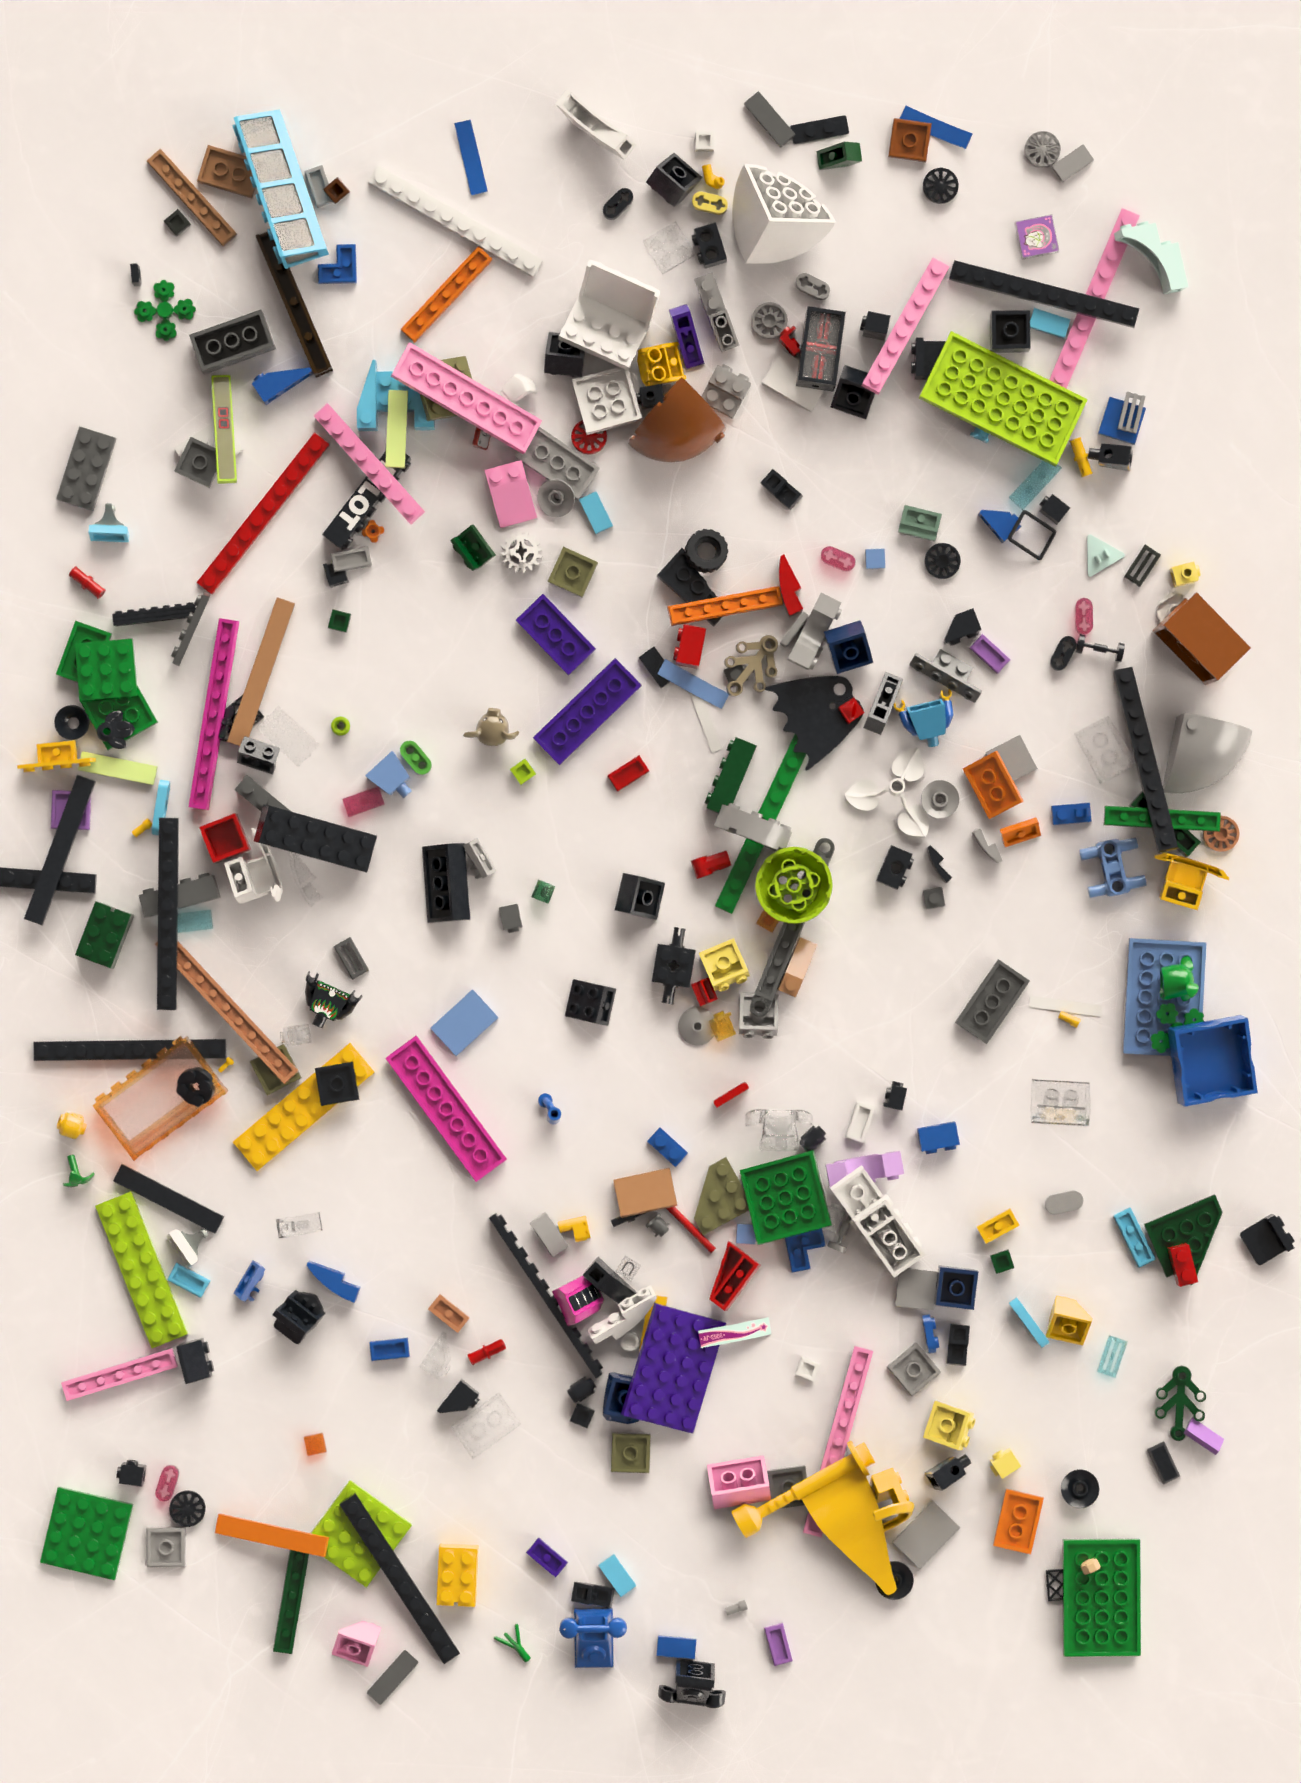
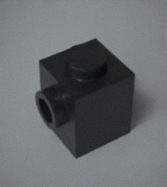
M662 384L639 387L640 393H636L638 405L642 404V409L653 408L659 402L663 403L664 401Z
M136 1460L123 1462L121 1467H118L116 1478H119V1484L142 1487L145 1482L147 1465L138 1464Z

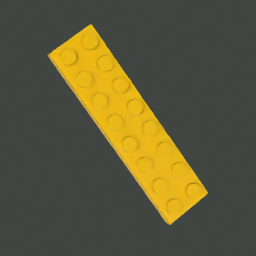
M351 1043L322 1066L353 1062L357 1087L375 1072ZM313 1073L236 1138L233 1143L255 1170L258 1171L338 1103L321 1106L316 1073Z

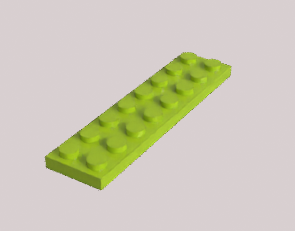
M132 1191L95 1205L151 1348L187 1335L188 1331Z

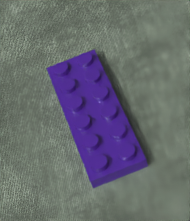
M614 658L533 739L560 766L642 685Z

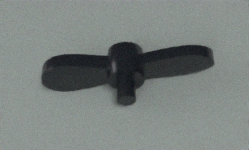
M233 706L226 708L225 718L222 719L223 726L219 733L221 740L225 739L228 728L232 727L231 719L235 713Z

